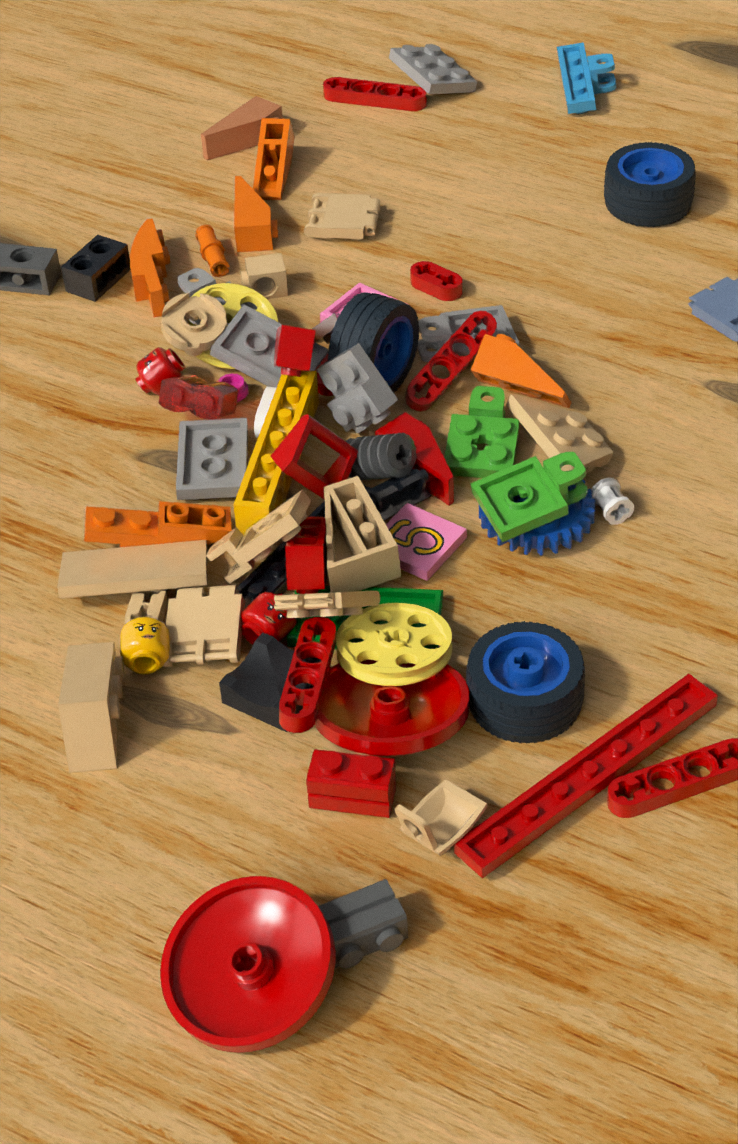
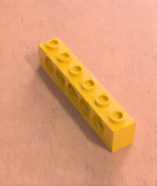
M301 371V377L281 374L233 504L236 527L243 536L248 528L275 510L286 500L293 478L285 474L270 456L303 415L308 414L314 418L319 404L317 371Z

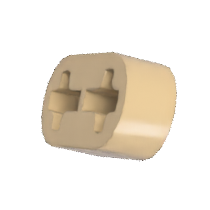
M167 590L133 592L125 614V624L139 617L155 618L163 622L168 606ZM151 596L150 603H146L145 600H148Z

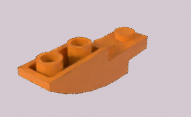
M153 218L143 223L135 236L130 253V269L136 302L149 300L153 317L162 316L164 303L170 301L167 285L163 279L167 277L165 265L170 264L168 248L165 246L162 229L156 230Z
M159 501L158 512L86 506L84 541L119 544V547L207 540V545L217 542L232 531L231 508L228 506Z

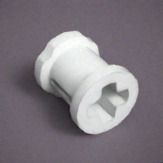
M604 478L592 487V498L595 499V504L600 505L603 509V516L610 524L617 525L623 523L632 515L634 504L628 497L623 496L620 491L621 486L616 479Z

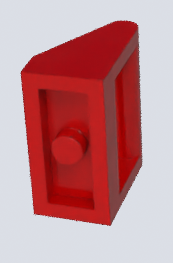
M305 414L270 457L285 474L325 500L324 487L348 479L358 450L314 418ZM309 433L340 454L324 475H321L299 459Z

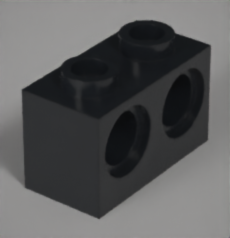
M96 235L61 266L66 292L96 302L131 270L128 245Z

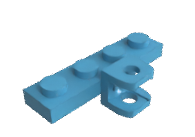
M584 42L557 47L568 114H583L596 110L594 94L606 93L616 89L614 74L607 73L615 69L613 55L606 53L586 57Z

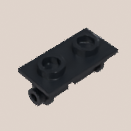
M412 469L405 477L391 478L367 490L384 521L395 516L406 503L415 506L432 496L426 488V483L429 482L430 478L424 469Z

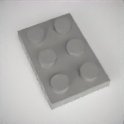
M426 44L425 47L403 45L402 48L390 49L389 59L428 94L475 92L477 81L468 74L467 70L457 65L453 58L448 57L442 52L441 48L437 45Z
M244 304L212 345L210 355L266 386L277 387L281 377V368L274 367L277 329L282 324ZM315 342L310 371H315L329 351V349Z
M247 418L180 421L176 477L177 500L236 497L248 466Z

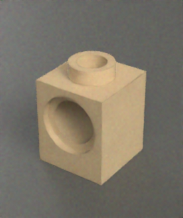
M282 253L245 258L246 270L240 271L243 286L257 291L266 299L288 296L286 269Z

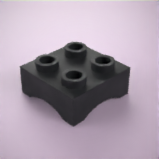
M262 632L254 642L244 661L235 670L227 673L219 682L222 703L288 732L279 724V702L294 651L281 644L273 636ZM305 658L302 661L318 663L321 660L318 658ZM300 683L297 684L295 687L299 689H311L313 685L308 683ZM296 704L295 714H299L303 706Z

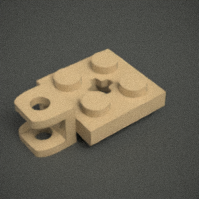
M301 490L248 528L244 536L237 527L210 547L206 557L212 561L225 551H228L237 562L228 570V575L224 577L229 584L252 569L255 562L266 557L273 549L271 547L272 544L279 539L286 542L301 530L299 524L307 518L305 512L311 503V499Z

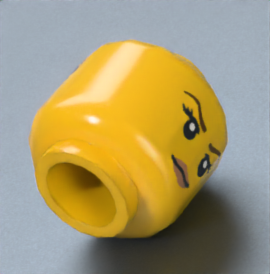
M139 617L130 620L124 625L120 634V656H123L125 666L139 674H150L163 667L170 656L169 629L163 622L155 618Z

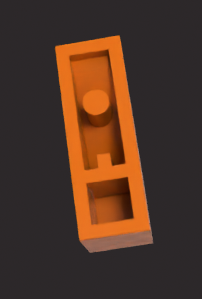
M261 119L253 189L265 200H282L292 163L295 140L290 119Z
M235 176L234 230L237 252L273 250V238L279 237L277 219L272 220L271 208L241 176Z
M497 334L496 337L484 335L471 368V372L479 382L570 408L572 402L565 391L515 343L516 341L513 338L504 334Z

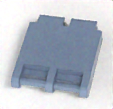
M725 277L709 286L713 290L705 288L689 297V300L692 301L688 305L692 308L694 316L732 341L737 342L738 278L732 280L729 277Z

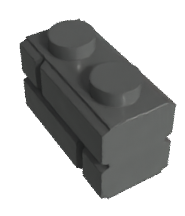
M387 879L318 906L326 917L334 937L336 950L335 968H351L357 965L364 956L378 950L382 952L392 951L399 947L403 940L408 939L406 913L399 900L396 899L395 893Z

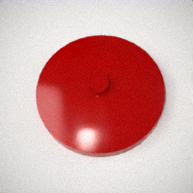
M364 660L360 663L370 665L377 661ZM338 663L329 668L314 725L320 734L330 742L357 753L396 756L421 752L449 740L463 727L469 715V689L462 675L448 664L440 672L421 682L402 686H382L356 679L348 674ZM403 663L399 666L403 668H410L415 666V664Z
M249 876L222 883L196 899L183 912L168 936L160 968L161 988L166 1005L175 1020L193 1038L208 1047L226 1052L243 1053L274 1046L300 1030L314 1016L324 1001L335 969L336 950L332 930L326 917L312 898L303 890L287 881L267 876Z

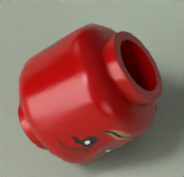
M158 347L137 363L136 368L139 376L135 380L146 394L152 391L158 396H164L184 380L183 370L186 367L174 350L171 348L165 350L162 347Z
M264 592L258 595L241 614L242 634L252 645H254V642L262 632L273 636L281 643L296 626L297 619L287 618L286 610L275 611L274 597L276 594Z

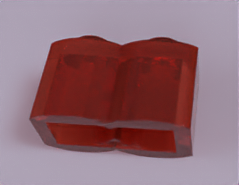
M180 375L161 381L158 404L172 412L190 411L195 416L203 419H218L235 413L239 390L226 382L215 381L207 383L195 375Z

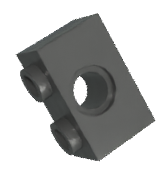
M0 243V290L50 296L62 274L57 249Z

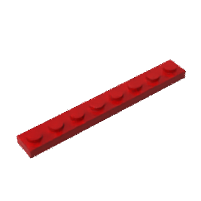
M687 674L468 832L454 845V853L483 879L609 786L612 780L624 775L716 707L718 695L692 675Z

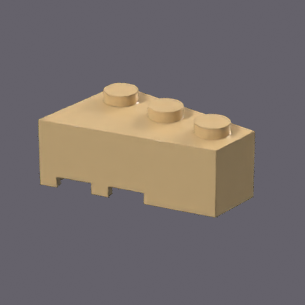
M356 476L325 486L327 571L331 593L357 592L401 577L398 545L360 478Z
M114 642L68 646L58 707L69 773L117 769L118 718H120L119 698H122L123 694L121 679L125 677L123 656H116Z

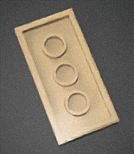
M207 540L63 552L57 585L59 598L66 599L206 586L208 558L206 557L208 552Z

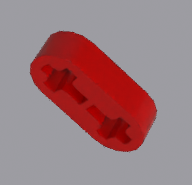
M429 261L417 262L411 266L410 283L415 289L442 301H455L462 296L463 279L459 274Z

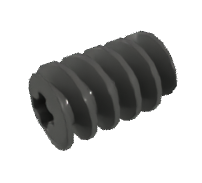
M405 433L364 436L346 440L347 443L358 450L349 478L356 476L360 480L400 478L408 475L415 465L416 447L412 438Z

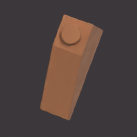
M257 96L201 133L204 159L211 160L258 146L261 119H283L282 106Z

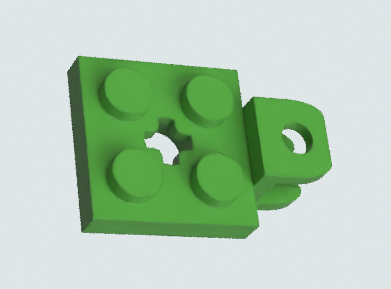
M476 386L470 397L469 415L452 414L444 458L453 476L484 478L515 464L520 421L514 418H505V394L502 388ZM484 396H492L494 398L490 402L482 400ZM484 443L489 445L485 446L484 450H477V444Z
M564 452L543 461V466L537 457L534 456L470 483L472 494L502 542L568 515V505L580 501L588 493L587 486L582 481L586 476V468L575 452ZM564 465H572L574 467L573 470L569 471L561 470ZM573 484L576 486L574 490L568 491V486ZM517 495L521 498L528 497L524 502L516 503L513 500V497Z

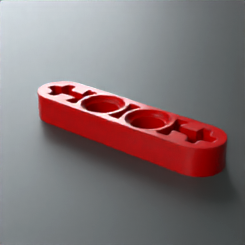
M331 77L323 82L324 98L331 102L404 111H421L427 106V92L419 86L342 77Z
M481 310L471 314L412 379L405 392L406 404L411 409L420 412L428 410L471 363L478 353L484 335L493 336L495 333L497 322L492 314ZM485 324L487 326L486 329H482L474 339L471 335L476 325ZM463 343L469 348L470 353L467 356H459L453 351L452 345ZM436 365H443L449 370L450 376L440 379L433 374L432 368ZM428 382L431 387L428 389L426 396L417 399L415 397L416 392H420Z
M309 618L301 626L279 702V724L286 731L302 733L311 729L315 724L336 646V625L328 618ZM317 635H321L320 643L314 642ZM305 658H318L321 661L318 663H307L302 660ZM300 683H308L314 687L311 689H299L295 686ZM296 704L303 706L299 714H295Z
M738 738L726 739L612 780L608 786V809L618 817L631 818L737 781ZM693 766H703L710 771V774L704 777H697L692 775L688 769ZM662 778L671 781L674 786L667 790H661L654 787L652 782Z

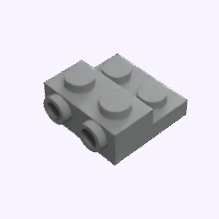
M359 343L316 369L324 385L335 396L327 406L332 411L334 419L342 425L346 432L353 428L356 433H359L372 423L374 425L391 414L388 408L398 400Z

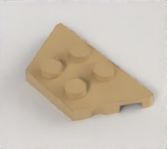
M510 394L506 406L549 458L564 452H575L586 468V473L593 471L595 467L609 464L614 452L606 444L603 436L597 433L588 423L587 418L583 414L521 395ZM564 465L561 468L562 471L574 469L572 465Z

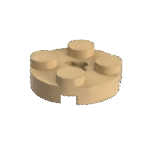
M189 293L177 295L167 302L162 312L161 330L165 339L175 348L185 351L189 356H198L203 351L211 349L212 345L227 327L226 313L223 305L208 294L200 293V297H189ZM199 319L201 321L200 325L191 326L187 320L197 321Z

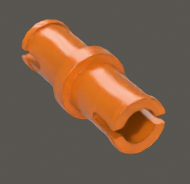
M201 225L197 228L195 234L201 246L200 254L203 260L207 261L211 274L215 277H222L229 272L228 267H230L224 256V246L221 241L217 240L212 226Z

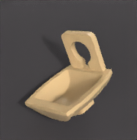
M446 779L430 791L412 811L400 804L394 810L401 824L400 831L441 856L470 831L482 816L488 804Z

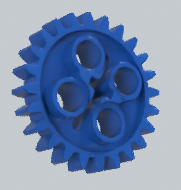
M574 484L568 486V491L574 490L576 486ZM587 489L588 493L583 499L568 505V515L505 542L501 541L480 505L479 519H481L482 529H488V537L493 538L497 536V545L499 546L509 542L510 551L512 552L520 546L524 547V555H528L531 549H537L541 556L544 554L545 548H550L556 554L558 553V545L571 549L572 540L582 542L583 533H590L591 524H594L595 499L592 498V489ZM517 495L513 497V500L516 503L524 502L528 497L521 498Z

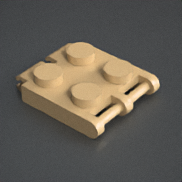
M313 194L311 200L313 208L308 212L309 224L304 228V234L307 237L361 240L365 236L375 235L381 207L379 199L371 198L367 194Z
M236 585L212 586L209 590V596H206V592H203L204 587L178 589L176 598L169 599L166 627L169 629L170 656L163 665L164 667H172L173 663L196 661L197 665H205L206 661L229 659L230 663L240 661L242 642L241 614L245 609V600L243 595L239 594Z
M378 591L275 595L274 608L275 611L286 610L287 618L363 614L362 607L379 605L380 594Z

